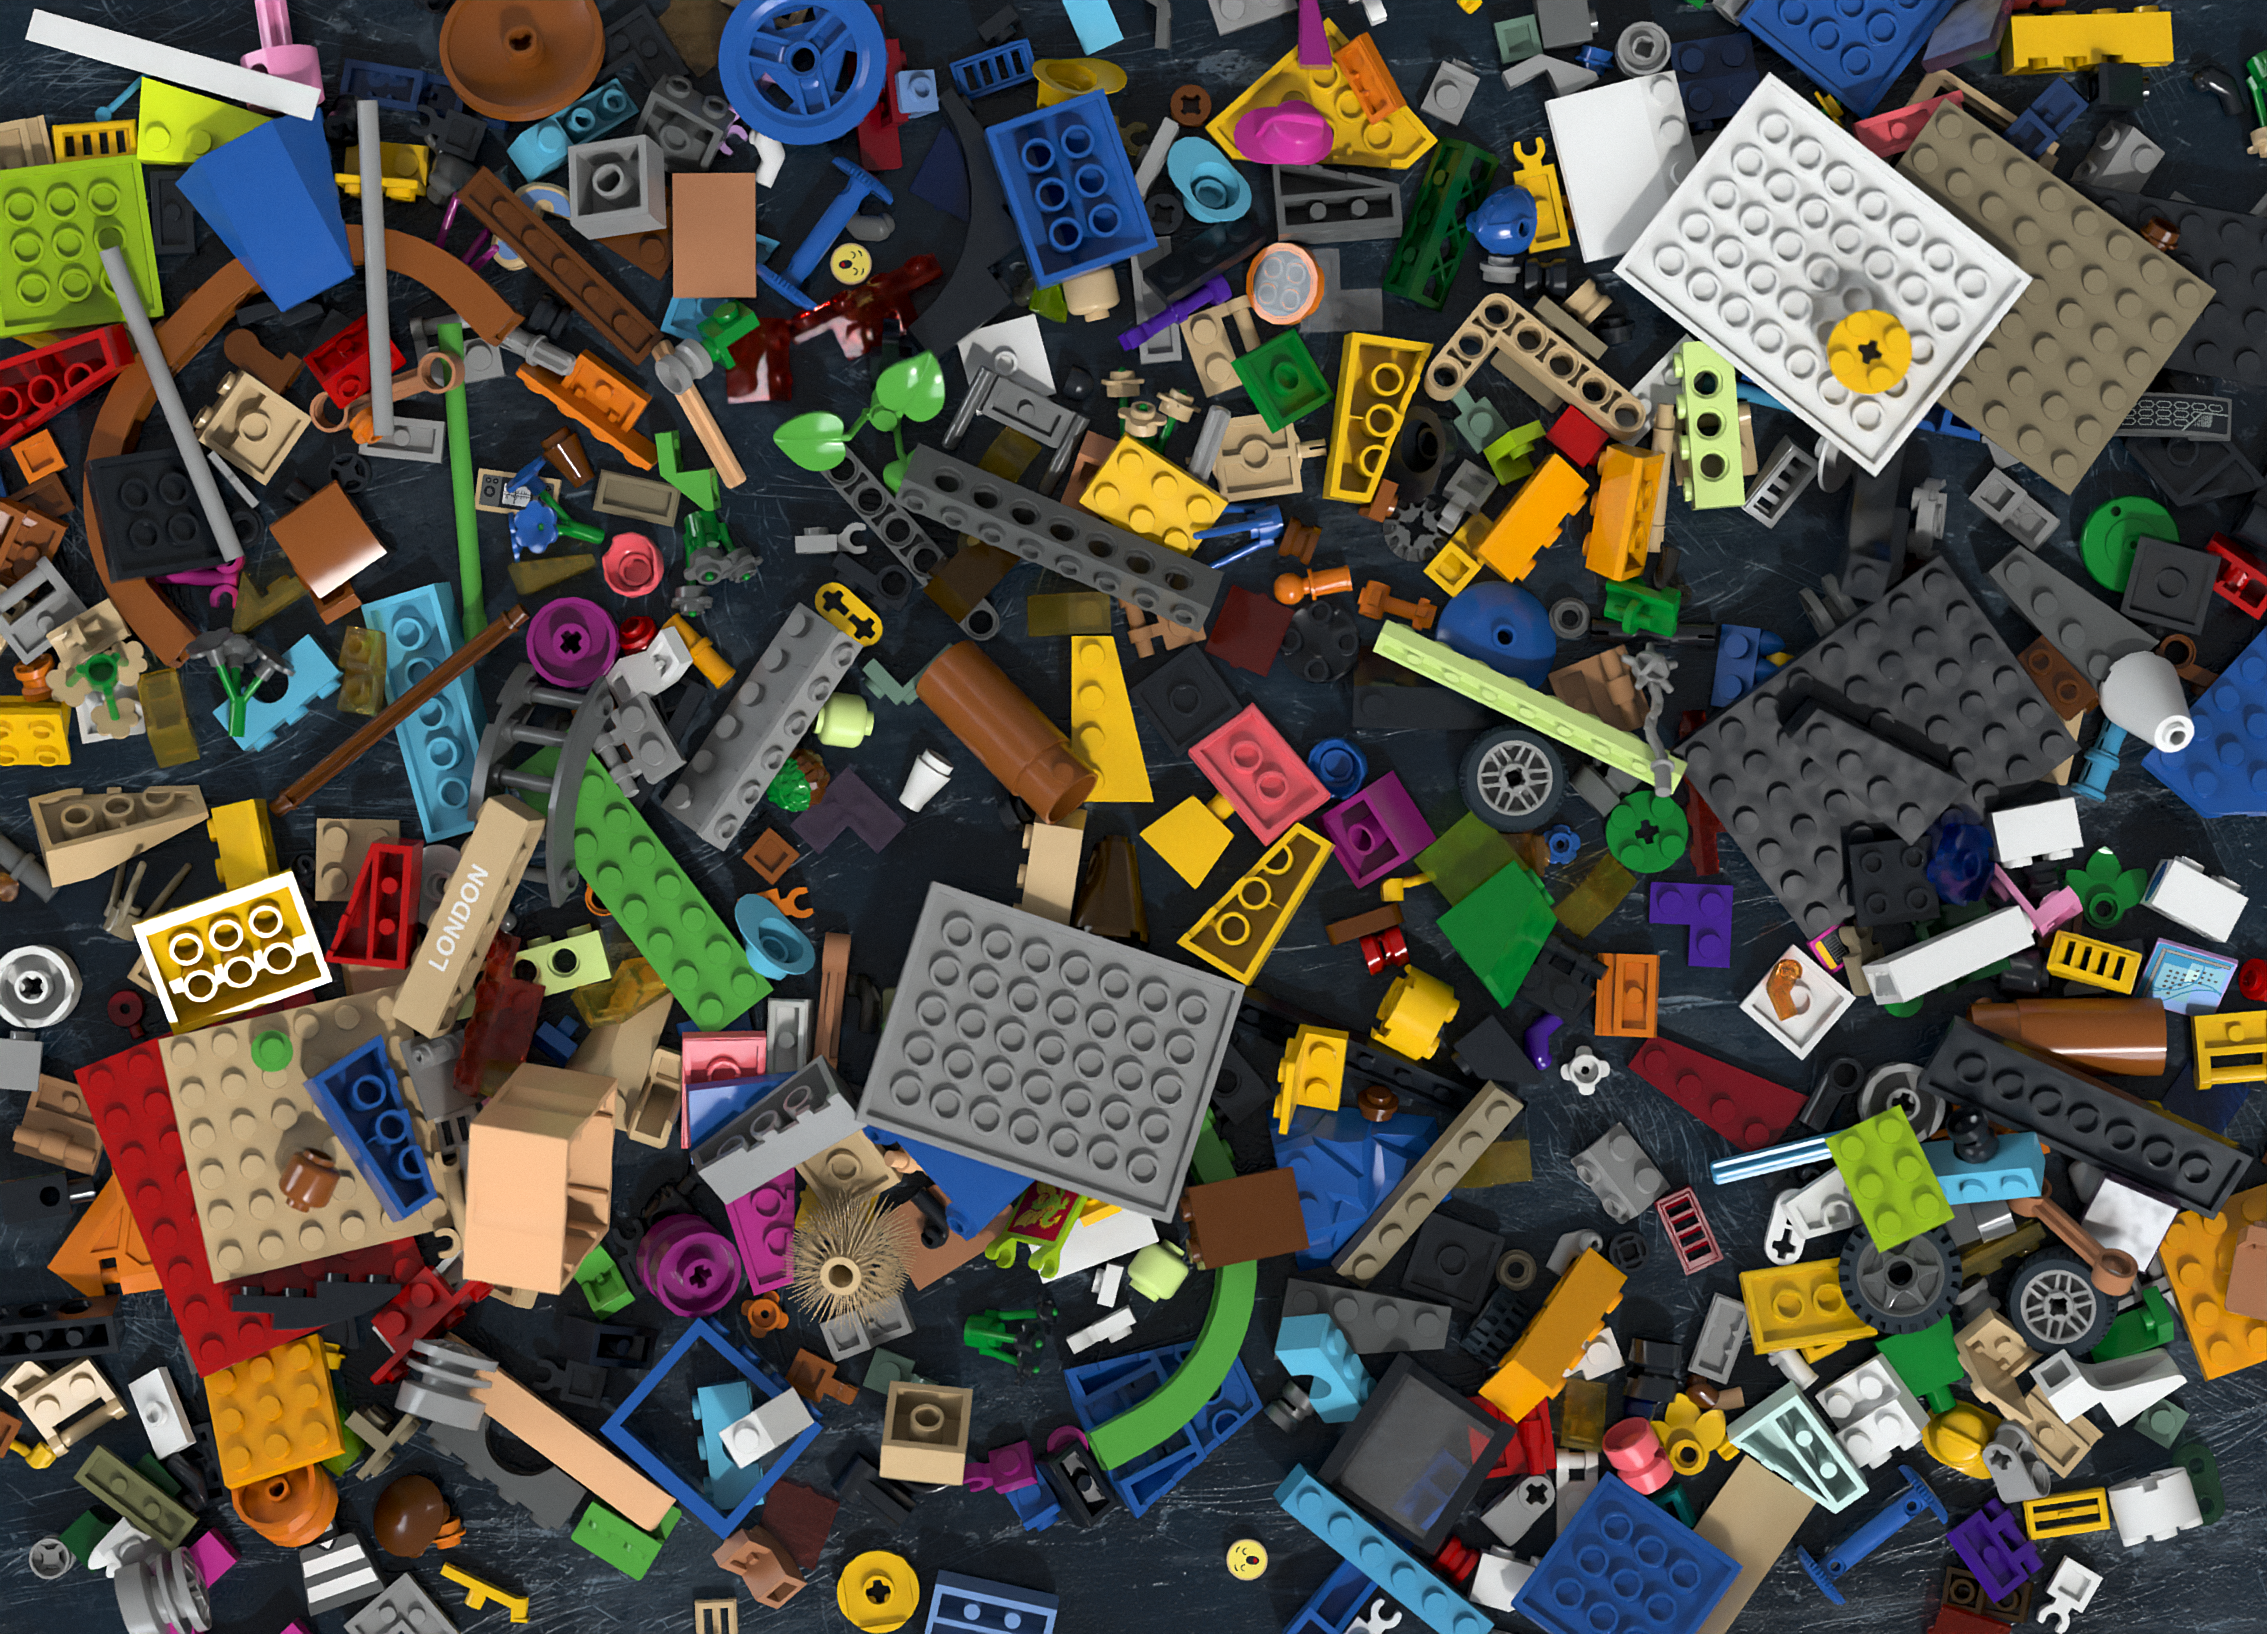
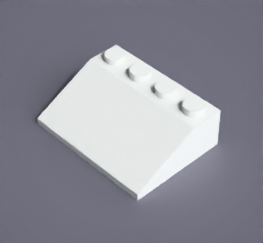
M1675 70L1637 77L1544 102L1584 263L1626 254L1697 164Z

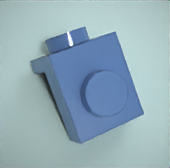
M934 69L895 73L900 113H911V115H908L909 119L939 111Z

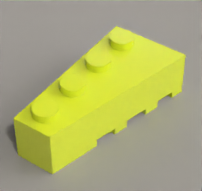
M142 77L137 160L147 165L191 167L198 158L274 118Z

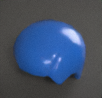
M1331 737L1321 740L1310 751L1306 763L1308 768L1330 792V798L1342 799V801L1352 797L1364 786L1369 772L1367 756L1362 748L1346 738Z

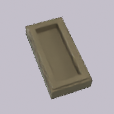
M601 469L593 510L675 527L682 492L672 484Z

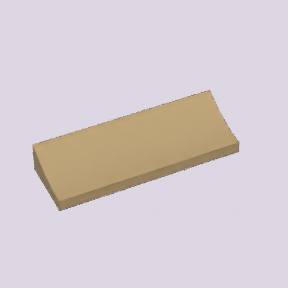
M1748 1455L1742 1458L1692 1529V1531L1743 1566V1571L1697 1634L1726 1633L1817 1502L1760 1465Z

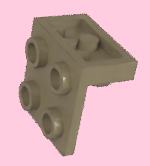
M1545 295L1530 311L1532 316L1593 364L1608 348V346ZM1526 333L1517 336L1518 343L1524 349L1532 350L1538 347L1534 336ZM1499 350L1490 361L1495 369L1550 413H1554L1564 402L1561 397L1503 351ZM1561 359L1550 361L1551 370L1557 375L1564 376L1570 373L1569 365Z

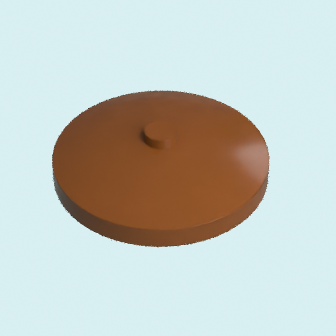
M456 0L442 25L439 54L448 82L457 96L469 107L483 115L499 120L530 121L544 118L563 110L581 97L589 88L603 62L606 44L605 31L599 11L593 0Z

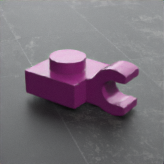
M1027 1440L989 1451L990 1463L966 1464L964 1468L963 1483H969L971 1492L981 1491L994 1485V1489L999 1494H1003L1038 1483L1032 1446Z

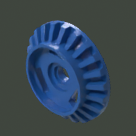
M742 0L729 17L721 37L718 55L720 79L724 92L736 113L745 123L760 134L775 141L791 145L823 144L824 142L838 139L846 135L845 133L854 127H858L871 109H874L878 103L881 90L885 87L887 79L886 70L889 63V53L887 52L885 42L886 37L876 14L864 0ZM813 7L816 20L777 30L775 20L778 17ZM802 48L810 49L815 55V64L807 72H799L793 64L794 54ZM848 50L857 53V68L850 88L846 93L836 91L846 51ZM766 73L794 100L786 110L761 87L759 80Z

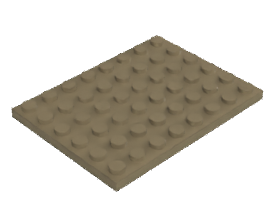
M1944 98L1893 169L2026 272L2033 280L1936 402L2066 495H2070L2214 296L2216 290Z

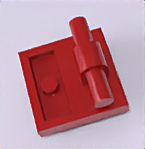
M1481 1394L1465 1396V1398L1501 1422L1504 1420L1518 1430L1486 1479L1530 1472V1475L1546 1473L1548 1469L1557 1468L1547 1396L1517 1423ZM1467 1425L1472 1464L1474 1465L1490 1439Z

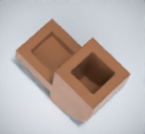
M758 1525L754 1526L750 1531L741 1528L739 1531L732 1533L724 1540L723 1545L712 1554L719 1567L742 1576L756 1601L775 1609H779L808 1584L786 1549L769 1532Z

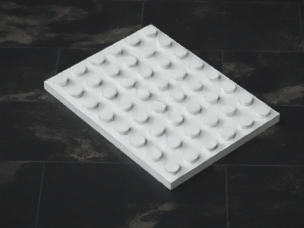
M1770 72L1613 270V272L1875 477L2033 280L2026 272ZM1861 310L1883 311L1898 319L1910 335L1912 343L1910 367L1903 379L1887 391L1876 394L1855 393L1843 387L1832 375L1826 358L1827 341L1834 327L1848 315ZM1870 340L1867 345L1858 346L1857 351L1863 354V363L1868 364L1871 359L1878 360L1881 353L1875 350L1876 342Z

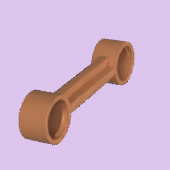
M440 350L425 355L419 362L418 367L392 376L393 402L426 390L431 393L440 394L458 388L465 377V366L462 359L450 350ZM437 357L445 359L452 369V378L446 387L438 385L431 376V364ZM371 389L344 408L343 420L338 425L331 424L324 415V402L329 397L326 391L319 393L312 400L310 417L314 425L321 431L331 433L346 429L360 411L372 406Z
M826 932L812 1061L822 1054L838 1072V1054L850 958L851 934Z
M2044 1176L2041 1196L2006 1199L2007 1205L2011 1210L2025 1217H2038L2093 1267L2091 1272L2092 1283L2099 1290L2116 1296L2129 1292L2138 1271L2136 1260L2123 1250L2115 1248L2105 1249L2050 1199L2052 1185ZM2108 1269L2114 1270V1271L2120 1273L2121 1275L2115 1274V1273L2109 1271Z

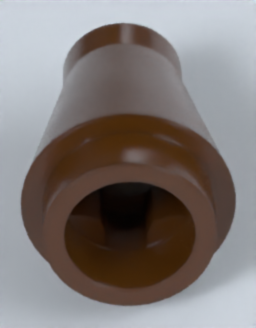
M567 425L559 428L540 442L544 449L542 455L572 483L575 489L595 476L577 432H571Z

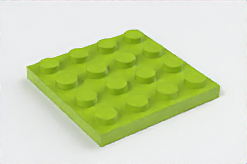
M137 154L0 170V339L127 323L99 255L100 252L115 246L120 248L148 319L164 318L141 162L137 160Z

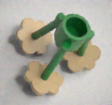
M121 640L111 646L112 650L91 656L86 661V664H78L72 670L65 671L60 662L57 670H51L46 675L45 682L53 690L51 694L53 700L56 702L65 701L71 707L80 706L84 702L85 695L90 694L92 690L103 692L105 697L103 706H97L91 712L92 722L97 725L99 735L107 736L111 734L115 739H124L129 735L130 727L138 724V715L134 713L136 710L134 701L130 698H121L117 701L112 688L116 686L118 681H121L126 686L136 685L140 679V673L147 670L148 663L142 658L144 648L141 643L131 641L126 644Z

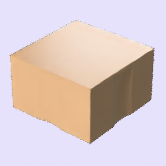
M523 1062L470 1123L463 1278L560 1295L578 1271L585 1257L593 1252L609 1231L618 1078Z

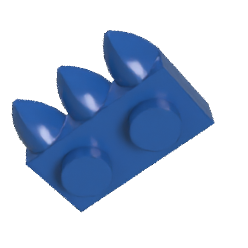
M1722 624L1711 706L1726 707L1778 669L1774 663L1764 659L1763 656L1772 655L1784 649L1786 644L1783 639L1771 631L1760 628Z

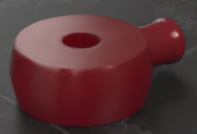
M122 989L115 992L107 1004V1013L110 1020L119 1027L128 1028L132 1040L145 1036L140 1025L146 1013V1005L142 996L131 989ZM124 1004L130 1006L129 1013L123 1011Z

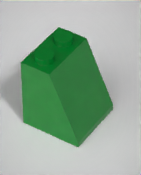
M1515 860L1435 921L1457 953L1503 1009L1510 1005L1558 920L1549 907L1555 901L1544 888L1545 885L1530 867L1523 871Z

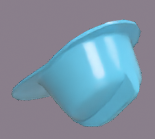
M1184 137L1173 144L1168 151L1166 163L1171 179L1182 192L1183 204L1188 213L1198 221L1205 223L1234 221L1244 216L1250 208L1252 199L1249 184L1223 154L1209 141L1199 137Z
M746 894L738 900L735 907L736 922L741 933L744 935L743 946L749 965L757 973L767 978L782 980L789 973L794 975L805 974L813 967L815 953L809 939L775 905L757 894Z

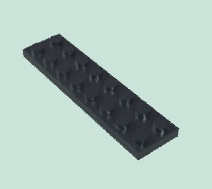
M1956 1015L1917 1078V1087L1960 1107L1968 1105L1978 1106L1983 1110L1987 1119L2018 1133L2036 1132L2040 1143L2211 1220L2216 1218L2254 1159L2253 1149Z

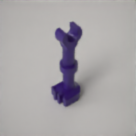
M1219 274L1200 286L1196 291L1168 307L1166 305V309L1125 331L1117 337L1124 351L1140 346L1173 323L1177 325L1183 323L1188 319V314L1208 302L1214 307L1229 300L1232 297L1229 284L1223 275Z

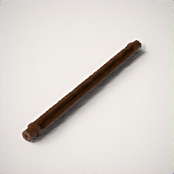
M519 602L509 611H502L500 617L290 786L281 789L279 796L269 803L271 811L278 818H281L290 810L294 811L299 808L301 802L510 634L518 632L520 625L531 617L527 608Z

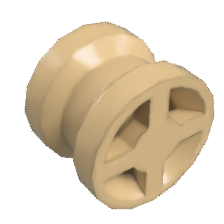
M1589 278L1560 307L1565 312H1572L1578 318V323L1586 328L1613 301L1607 295H1601L1596 290V283Z

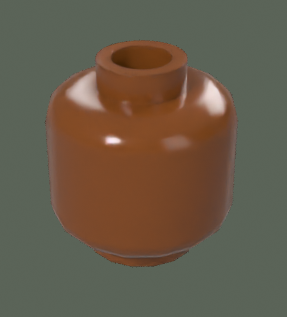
M307 1147L304 1152L292 1154L278 1183L281 1192L287 1196L286 1204L305 1213L309 1212L310 1208H324L329 1203L340 1180V1172L335 1166L336 1160L329 1154L311 1147Z

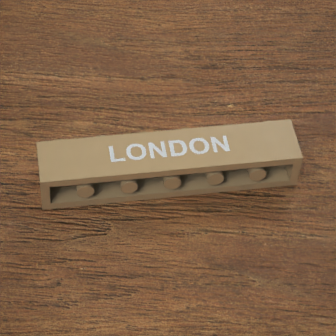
M510 794L489 797V799L483 802L476 815L478 823L474 832L461 847L460 856L462 858L459 865L444 885L443 891L445 896L440 907L432 913L428 920L427 928L429 931L425 940L412 955L411 964L413 966L411 971L395 993L396 1004L391 1015L429 1039L451 1033L547 823L548 817Z

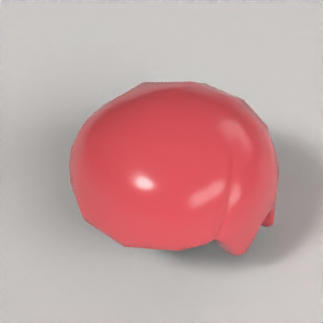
M635 532L614 536L611 547L602 556L605 581L614 592L629 598L639 597L652 592L664 574V559L660 549L650 538Z

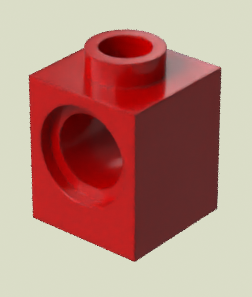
M1570 405L1542 439L1581 470L1587 463L1593 468L1596 466L1601 453L1607 451V446L1603 443L1609 435L1573 405Z

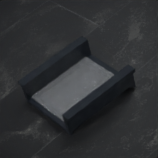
M1400 1351L1317 1473V1476L1324 1480L1328 1486L1425 1552L1434 1555L1518 1430L1504 1420L1501 1422L1417 1366L1413 1359Z

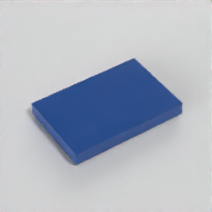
M798 1071L686 1085L688 1145L691 1164H694L690 1155L691 1151Z

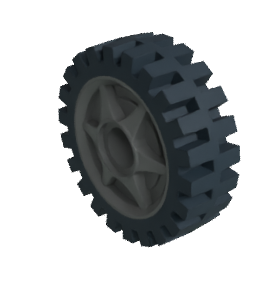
M1863 1222L1852 1232L1842 1249L1838 1267L1839 1284L1848 1306L1863 1322L1886 1333L1911 1334L1923 1331L1936 1324L1953 1307L1961 1288L1962 1262L1957 1246L1942 1226L1935 1227L1879 1254ZM1904 1261L1912 1267V1276L1907 1282L1899 1284L1889 1278L1888 1270L1894 1262Z

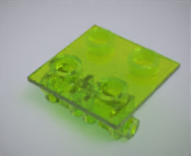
M1471 811L1413 860L1453 907L1513 860L1523 871L1529 868L1496 829L1484 824Z

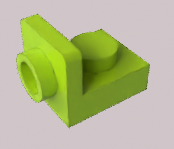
M1539 420L1509 431L1483 450L1501 485H1507L1534 472V468L1527 455L1535 451L1533 443L1546 435Z

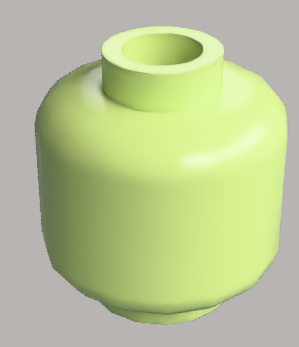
M832 692L829 699L812 721L811 731L812 733H817L818 739L822 744L855 748L861 743L864 735H871L874 713L873 711H867L866 702L860 695Z
M1166 1239L1163 1240L1161 1245L1153 1243L1142 1247L1128 1266L1127 1272L1132 1278L1129 1285L1155 1303L1159 1298L1170 1299L1189 1272L1187 1264L1181 1260L1185 1252Z

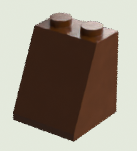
M1293 1166L1272 1168L1185 1187L1181 1190L1182 1197L1177 1202L1178 1211L1182 1222H1188L1191 1238L1186 1239L1187 1253L1190 1262L1197 1264L1198 1270H1207L1310 1249Z

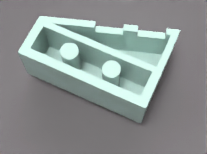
M1793 1380L1726 1426L1730 1443L1739 1449L1742 1448L1760 1460L1761 1464L1791 1481L1796 1488L1835 1514L1870 1491L1863 1472L1857 1469L1835 1439L1832 1431Z

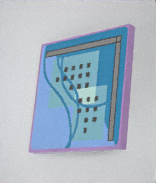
M2158 937L2132 998L2160 997L2163 1001L2164 1009L2188 1016L2215 1014L2238 965V960Z

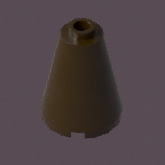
M1118 835L1104 836L1103 842L1094 844L1069 927L1134 948V943L1141 942L1142 949H1146L1150 945V933L1136 847L1128 843L1127 837Z

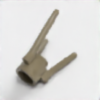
M128 860L119 864L110 900L103 914L107 918L102 928L119 938L133 941L136 934L132 924L157 914L192 869L191 863L184 864L143 916H140L142 908L132 902L147 864L145 861L139 862L125 898L120 900Z

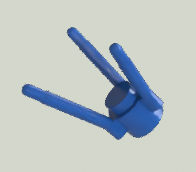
M1266 501L1228 503L1223 512L1252 514L1246 515L1245 522L1209 528L1193 533L1195 540L1249 531L1251 539L1258 538V540L1207 564V566L1217 569L1260 548L1274 546V538L1284 536V526L1278 504L1267 506Z

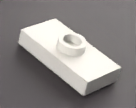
M167 1367L156 1368L128 1385L158 1460L167 1459L196 1442Z

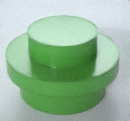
M269 1030L262 1032L254 1039L251 1045L253 1062L257 1067L267 1072H276L284 1069L290 1063L293 1056V1046L290 1039L279 1031Z

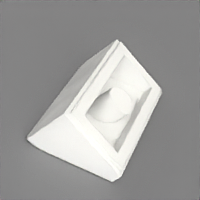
M768 998L766 1075L799 1071L812 1062L815 1044V999Z

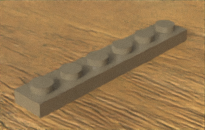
M1490 1079L1334 1258L1331 1265L1335 1271L1365 1289L1523 1108L1524 1105L1520 1099Z

